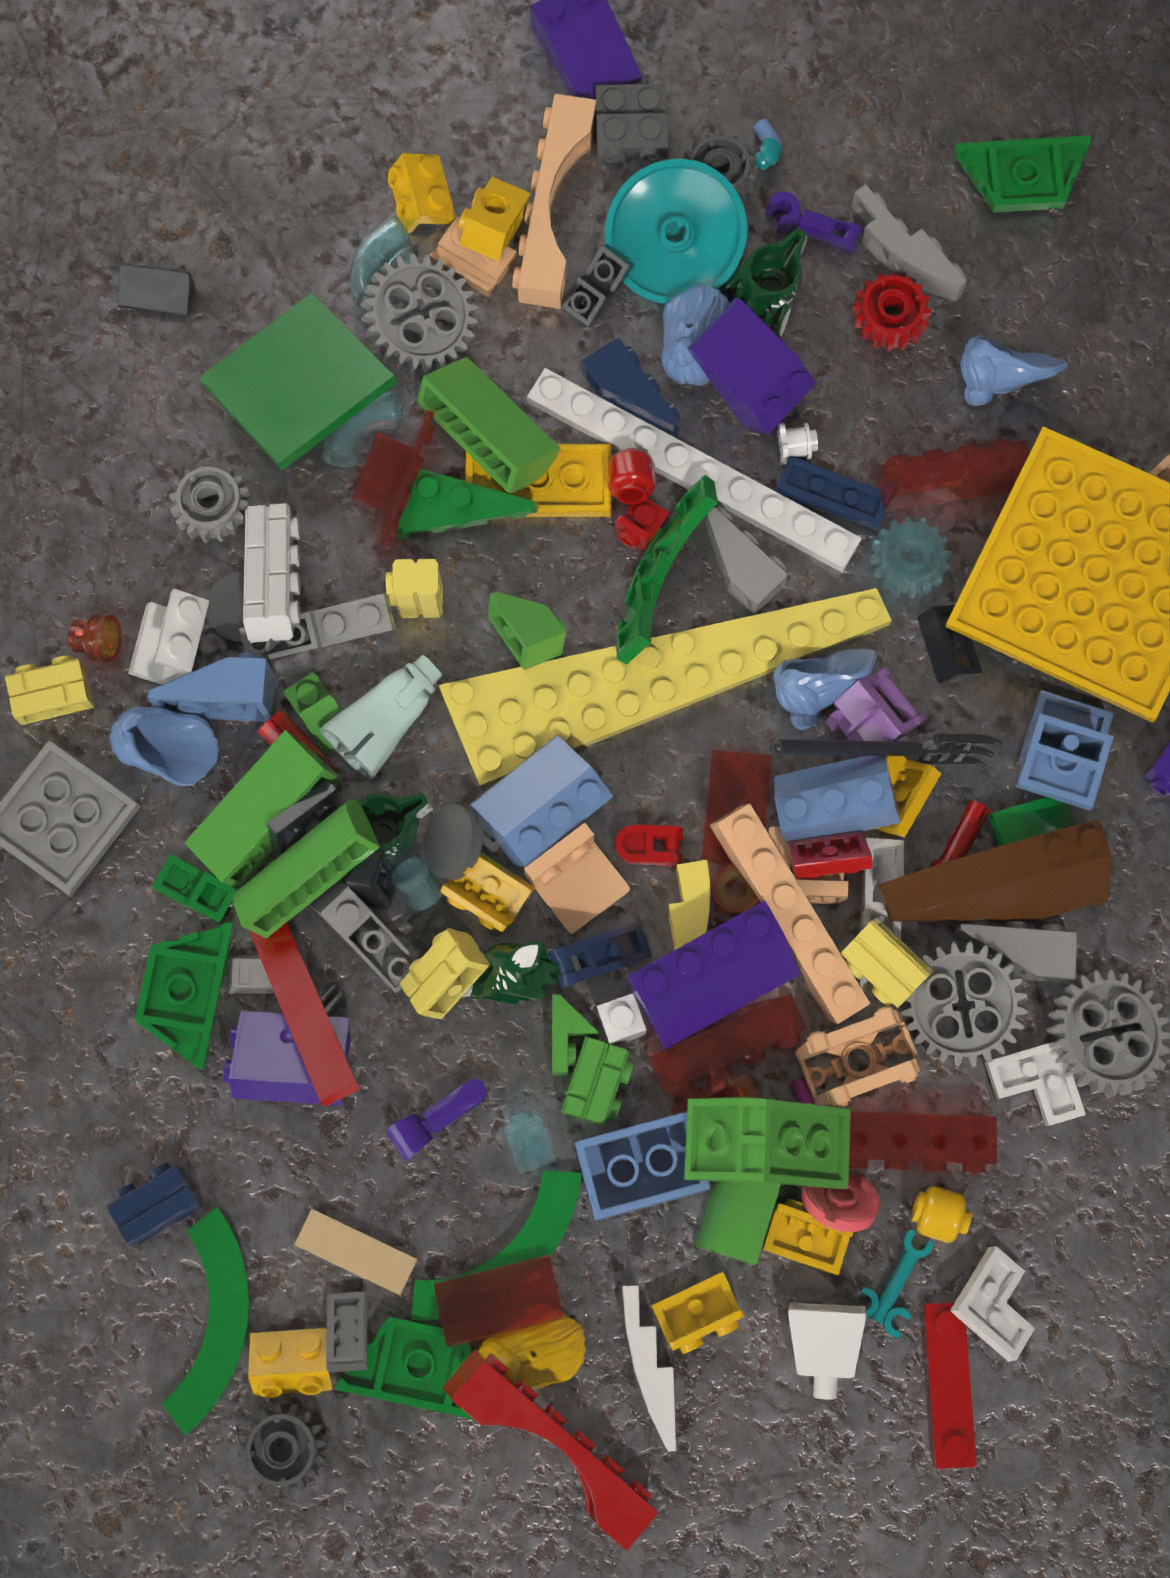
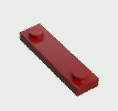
M954 1303L923 1304L934 1468L977 1467L966 1324L950 1311Z

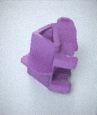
M885 667L877 673L875 672L858 680L834 702L837 710L828 717L825 723L832 731L839 727L849 740L902 741L927 722L928 718L924 713L920 715L889 677L891 672ZM876 686L880 688V690L884 693V695L888 698V700L904 718L906 723L901 722V720L897 717V715L893 712V710L877 692V690L875 689ZM852 755L853 758L861 757L860 755Z

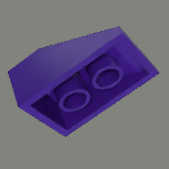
M540 0L530 5L531 30L573 97L596 100V85H631L642 80V74L607 0Z
M735 298L687 348L745 429L770 434L816 384L799 357L740 298Z

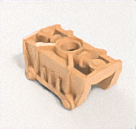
M884 1006L877 1009L874 1017L828 1034L825 1031H816L809 1034L808 1042H805L797 1049L795 1055L816 1105H833V1107L842 1108L849 1105L848 1102L852 1101L851 1097L900 1080L901 1083H909L916 1080V1077L919 1076L918 1072L923 1070V1066L918 1058L910 1034L906 1030L907 1026L900 1011ZM899 1025L901 1033L892 1040L890 1045L883 1047L881 1043L871 1046L877 1033ZM860 1050L866 1053L869 1058V1065L865 1071L857 1072L850 1068L847 1061L850 1052ZM822 1053L837 1057V1059L830 1061L831 1067L825 1069L807 1067L804 1060ZM891 1053L911 1055L912 1060L891 1068L880 1065V1063L887 1061L886 1055ZM834 1075L836 1079L846 1076L841 1086L817 1096L815 1089L823 1084L826 1077Z

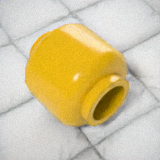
M931 1186L925 1192L919 1191L913 1206L911 1221L916 1223V1230L919 1234L945 1243H952L959 1233L967 1234L972 1219V1212L966 1210L967 1204L964 1195L938 1186Z

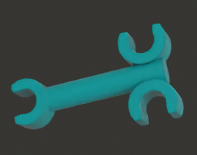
M912 1229L903 1236L902 1245L905 1251L880 1298L878 1299L877 1294L870 1288L861 1287L859 1291L870 1299V1306L866 1309V1318L869 1317L883 1325L885 1332L895 1338H901L902 1333L892 1327V1318L900 1315L910 1320L912 1315L904 1308H893L918 1259L930 1254L934 1246L933 1241L927 1240L923 1249L915 1250L911 1241L916 1231Z

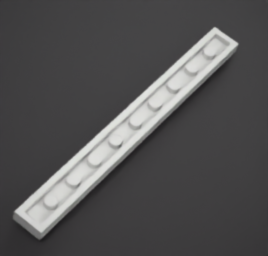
M546 368L527 396V403L603 444H611V448L618 452L627 448H636L644 451L652 457L655 463V472L688 490L702 476L707 475L715 481L718 506L842 573L861 542V537Z

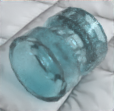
M414 857L404 861L394 870L391 876V882L399 892L405 893V900L413 910L421 911L431 907L442 895L440 892L442 885L435 876L429 875V868L421 858Z

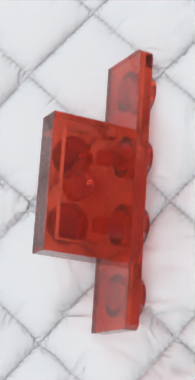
M427 410L420 419L410 446L377 433L350 502L384 516L372 549L379 551L386 542L391 544L398 531L399 523L394 522L398 509L404 511L408 504L412 491L406 488L410 478L418 476L424 458L419 456L423 444L429 445L436 426L431 424L435 413Z

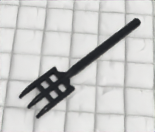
M934 734L932 740L924 743L909 741L777 739L774 743V750L778 754L920 755L917 761L927 765H970L984 769L986 767L984 762L965 755H984L993 758L994 753L973 744H991L1001 747L1003 743L994 737L983 734Z

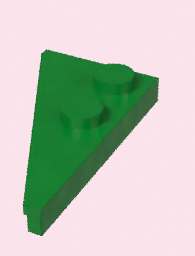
M419 469L395 533L400 538L406 539L411 538L410 534L431 530L434 533H439L453 527L462 529L488 524V520L510 517L511 520L523 518L528 514L537 513L539 506L532 500Z

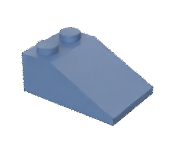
M240 653L239 657L224 658L151 689L148 693V699L154 707H162L180 714L198 715L203 719L267 722L274 715L277 679L267 659L262 658L261 655L256 653Z

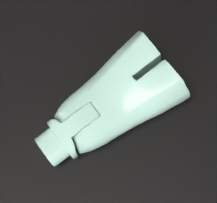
M421 655L413 664L407 663L402 669L391 673L364 696L329 720L320 728L321 735L359 775L372 780L389 758L403 735L425 709L430 697L428 694H432L435 691L433 685L442 676L441 672L426 656Z

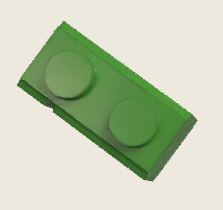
M585 1037L561 1114L606 1128L608 1120L616 1122L623 1101L616 1098L620 1083L628 1085L635 1064L628 1061L630 1051Z

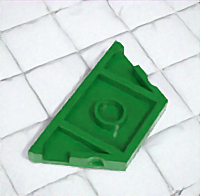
M1091 135L956 143L953 152L955 158L993 213L1062 209L1065 206L1090 145Z
M233 923L220 924V927L201 933L198 931L190 933L174 941L160 942L151 945L135 1022L200 1070H206L235 929Z
M389 1317L368 1344V1369L347 1371L337 1382L335 1390L473 1419L451 1400L442 1388L472 1353L468 1333Z

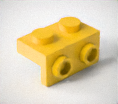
M402 153L388 171V184L394 194L397 217L401 220L404 233H412L420 223L450 225L456 219V214L440 156Z
M887 756L901 823L876 828V830L905 838L941 773L934 766L907 760L904 756Z
M480 851L479 858L473 868L468 867L463 873L467 875L461 879L449 880L444 883L440 892L447 896L448 902L460 910H469L478 916L479 922L484 927L492 931L499 930L504 932L514 924L535 887Z
M787 1199L785 1205L780 1203L775 1205L762 1250L834 1275H839L849 1239L853 1236L854 1232H841L826 1227L808 1213L803 1203Z
M723 1272L651 1305L670 1349L674 1351L680 1348L682 1354L704 1345L701 1337L713 1331H716L718 1337H721L740 1328L737 1320L745 1317Z
M327 1328L250 1333L248 1378L253 1394L266 1398H275L281 1394L288 1393L316 1395L322 1391L332 1390L331 1372L328 1373L326 1367Z

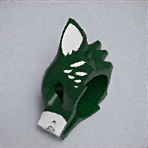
M796 228L780 242L767 244L754 250L745 260L740 271L720 291L724 296H728L737 290L734 299L740 298L757 316L763 315L762 321L766 325L779 316L776 335L780 339L787 326L802 281L800 255L807 243V234L799 228Z
M423 792L402 798L385 794H372L358 800L380 845L378 850L383 851L390 863L412 846L417 836L419 819L434 810L431 802Z
M543 941L526 944L505 942L491 946L483 952L490 963L489 967L460 999H483L517 1005L519 1001L534 1003V1001L545 998L547 995L545 985L555 984L558 977L561 976L557 963H552L549 951L554 949L544 948Z

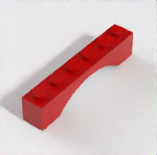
M475 1349L442 1387L451 1400L480 1425H504L524 1429L544 1437L561 1449L568 1456L578 1473L585 1495L587 1513L599 1528L627 1551L659 1513L649 1502L653 1494L636 1479L631 1484L623 1479L621 1475L625 1470L608 1454L603 1459L599 1458L592 1451L596 1444L582 1431L577 1429L572 1434L563 1425L568 1420L551 1404H548L543 1409L534 1400L538 1394L521 1378L516 1384L505 1375L509 1368L494 1354L490 1353L485 1358Z

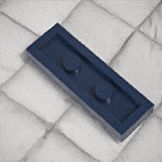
M789 456L776 488V492L783 496L876 531L880 527L892 496L891 493Z

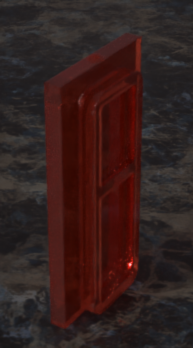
M712 750L701 860L735 866L710 827V824L741 805L750 803L764 828L766 827L772 756Z
M547 1255L435 1283L434 1289L439 1308L438 1317L441 1319L447 1348L563 1319L564 1315L558 1294L559 1286L555 1281L550 1256Z

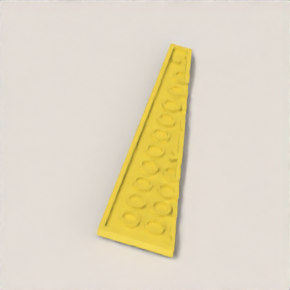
M877 588L653 637L651 638L652 643L627 665L617 659L616 646L545 661L525 670L522 667L441 684L439 689L480 789L500 781L555 736H559L574 751H577L774 672L777 666L784 660H794L796 658L804 660L889 626L892 620Z

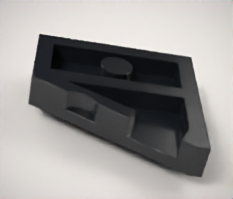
M327 779L267 823L274 859L278 858L339 808L337 789Z

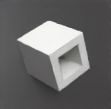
M634 994L597 1006V1015L608 1044L616 1046L646 1035V1027Z

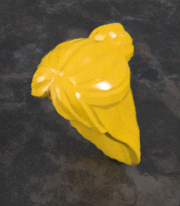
M540 1305L531 1308L518 1321L503 1329L494 1337L487 1338L482 1343L478 1352L485 1358L490 1353L494 1354L509 1368L505 1375L516 1384L521 1378L536 1391L551 1384L570 1380L583 1364L586 1345L584 1329L581 1327V1324L569 1316H565V1313L562 1311H558L549 1305Z

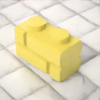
M396 559L393 563V572H386V594L389 595L390 606H397L401 618H418L420 614L424 618H440L443 614V584L439 565L435 559H418L417 563H414L413 559Z
M68 655L60 656L51 661L52 665L39 668L34 664L23 665L15 669V674L6 675L5 680L10 696L12 714L21 725L94 708L87 669L79 658L74 659L73 656Z
M877 917L870 921L841 952V955L847 959L845 962L852 974L858 979H861L863 976L875 986L872 989V993L886 1006H890L893 1003L897 1008L900 1007L933 972L922 959Z
M447 928L446 931L437 934L432 941V947L422 958L415 960L409 966V973L399 983L405 994L411 998L410 1002L417 1013L422 1016L442 1019L489 967L490 963L483 952L478 950L479 946L468 933Z

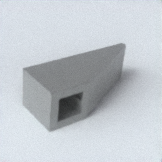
M720 506L714 507L703 518V522L727 590L753 615H756L785 586L788 574L785 572L786 568L774 555L768 557L759 548L758 541L751 533L746 530L741 532L732 524L733 520L726 510Z
M340 880L319 896L311 904V907L393 992L397 993L402 988L399 983L409 973V966L416 960L415 957L346 884Z
M975 919L973 921H966V924H960L955 929L956 937L966 943L972 940L973 947L979 951L984 944H987V955L991 958L996 953L1002 952L1003 955L1000 963L1006 965L1013 962L1014 969L1012 971L1029 981L1068 984L1076 979L1077 933L1065 932V926L1043 925L1042 930L1027 929V923L1005 922L1004 927L989 926L988 920Z

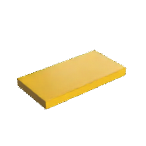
M557 444L561 449L550 468L535 482L511 494L535 501L538 504L539 509L537 513L528 514L526 517H611V493L608 489V463L611 459V444ZM466 452V482L509 494Z

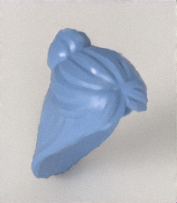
M698 284L672 298L665 305L663 312L664 338L661 363L667 376L678 384L689 383L690 385L702 386L710 381L687 348L730 304L727 297L721 294L718 289L706 286L705 284Z
M979 334L969 339L966 343L960 363L961 374L967 384V387L964 389V399L967 404L972 406L985 405L992 400L994 394H1007L1024 385L1055 376L1068 367L1067 361L1040 353H1019L1008 347L998 345L996 341H992Z
M851 648L834 652L823 658L784 660L777 666L773 676L776 696L781 706L791 713L790 720L793 726L798 730H805L815 725L820 718V710L836 702L858 680L867 677L871 673L877 658L876 652L865 648Z
M136 706L121 713L111 727L109 735L111 749L119 761L128 766H136L144 771L161 776L178 786L196 784L206 776L209 770H212L219 759L218 739L214 736L213 729L209 723L198 715L175 713L162 707Z

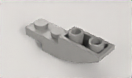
M866 184L855 191L851 210L865 225L861 243L887 268L897 272L898 276L906 277L909 275L911 276V281L916 285L921 283L923 290L954 301L961 298L967 283L965 275L956 263H951L943 254L939 242L935 238L929 237L923 229L910 236L905 223L898 218L895 219L887 210V205L881 195L876 192L873 193Z
M383 593L300 613V623L293 624V637L290 640L274 641L269 639V641L251 643L247 638L245 627L240 628L239 631L245 653H256L261 655L262 658L271 660L395 630L396 627L388 595Z

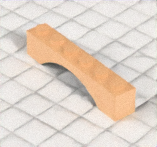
M554 94L552 107L545 108L543 128L548 129L546 139L540 138L537 160L542 162L540 171H533L531 192L536 193L534 203H527L525 224H529L528 235H521L519 256H523L521 267H515L512 288L518 289L519 303L561 309L567 278L566 259L558 248L551 229V207L556 190L565 174L579 158L591 149L596 122V100Z
M751 804L741 805L710 824L728 857L748 882L760 902L766 901L786 936L793 957L810 993L827 1021L839 1024L869 1005V1000Z

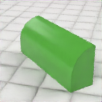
M468 357L423 376L417 403L509 494L517 492L535 482L550 468L557 458L561 448Z
M285 730L184 843L222 883L239 889L273 852L267 823L326 779L333 785L339 776L307 745Z
M354 799L347 800L233 894V904L242 927L267 939L380 848L359 801Z
M740 1096V1098H754L749 1096ZM714 1181L694 1246L753 1266L757 1265L781 1184Z

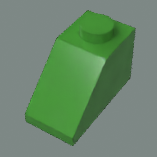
M499 592L490 594L488 619L523 670L562 655L564 640L567 636L566 627L559 617L554 616L547 605Z

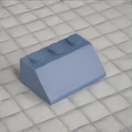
M555 736L469 806L474 809L478 818L514 865L526 867L609 801L613 795L592 766L559 736Z
M861 756L774 776L775 803L781 834L786 843L793 840L867 831L901 823L887 756Z

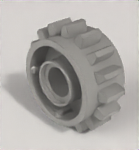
M213 462L211 467H204L202 463H199L198 468L193 471L186 469L184 471L186 476L181 481L176 480L174 482L177 492L170 493L169 496L172 503L176 504L170 508V511L174 518H178L176 523L180 530L187 528V533L191 539L199 535L204 543H208L210 538H217L219 542H223L224 536L228 534L235 536L237 534L235 529L239 524L245 525L244 513H246L247 507L250 506L249 502L245 500L251 497L248 488L243 487L245 483L241 475L233 478L234 472L232 468L228 466L222 470L217 462ZM215 497L219 499L218 503L211 508L202 507L205 500Z

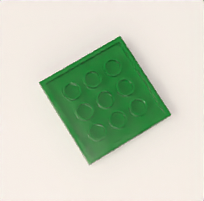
M310 293L199 377V380L208 392L282 471L397 383L394 375L313 293Z

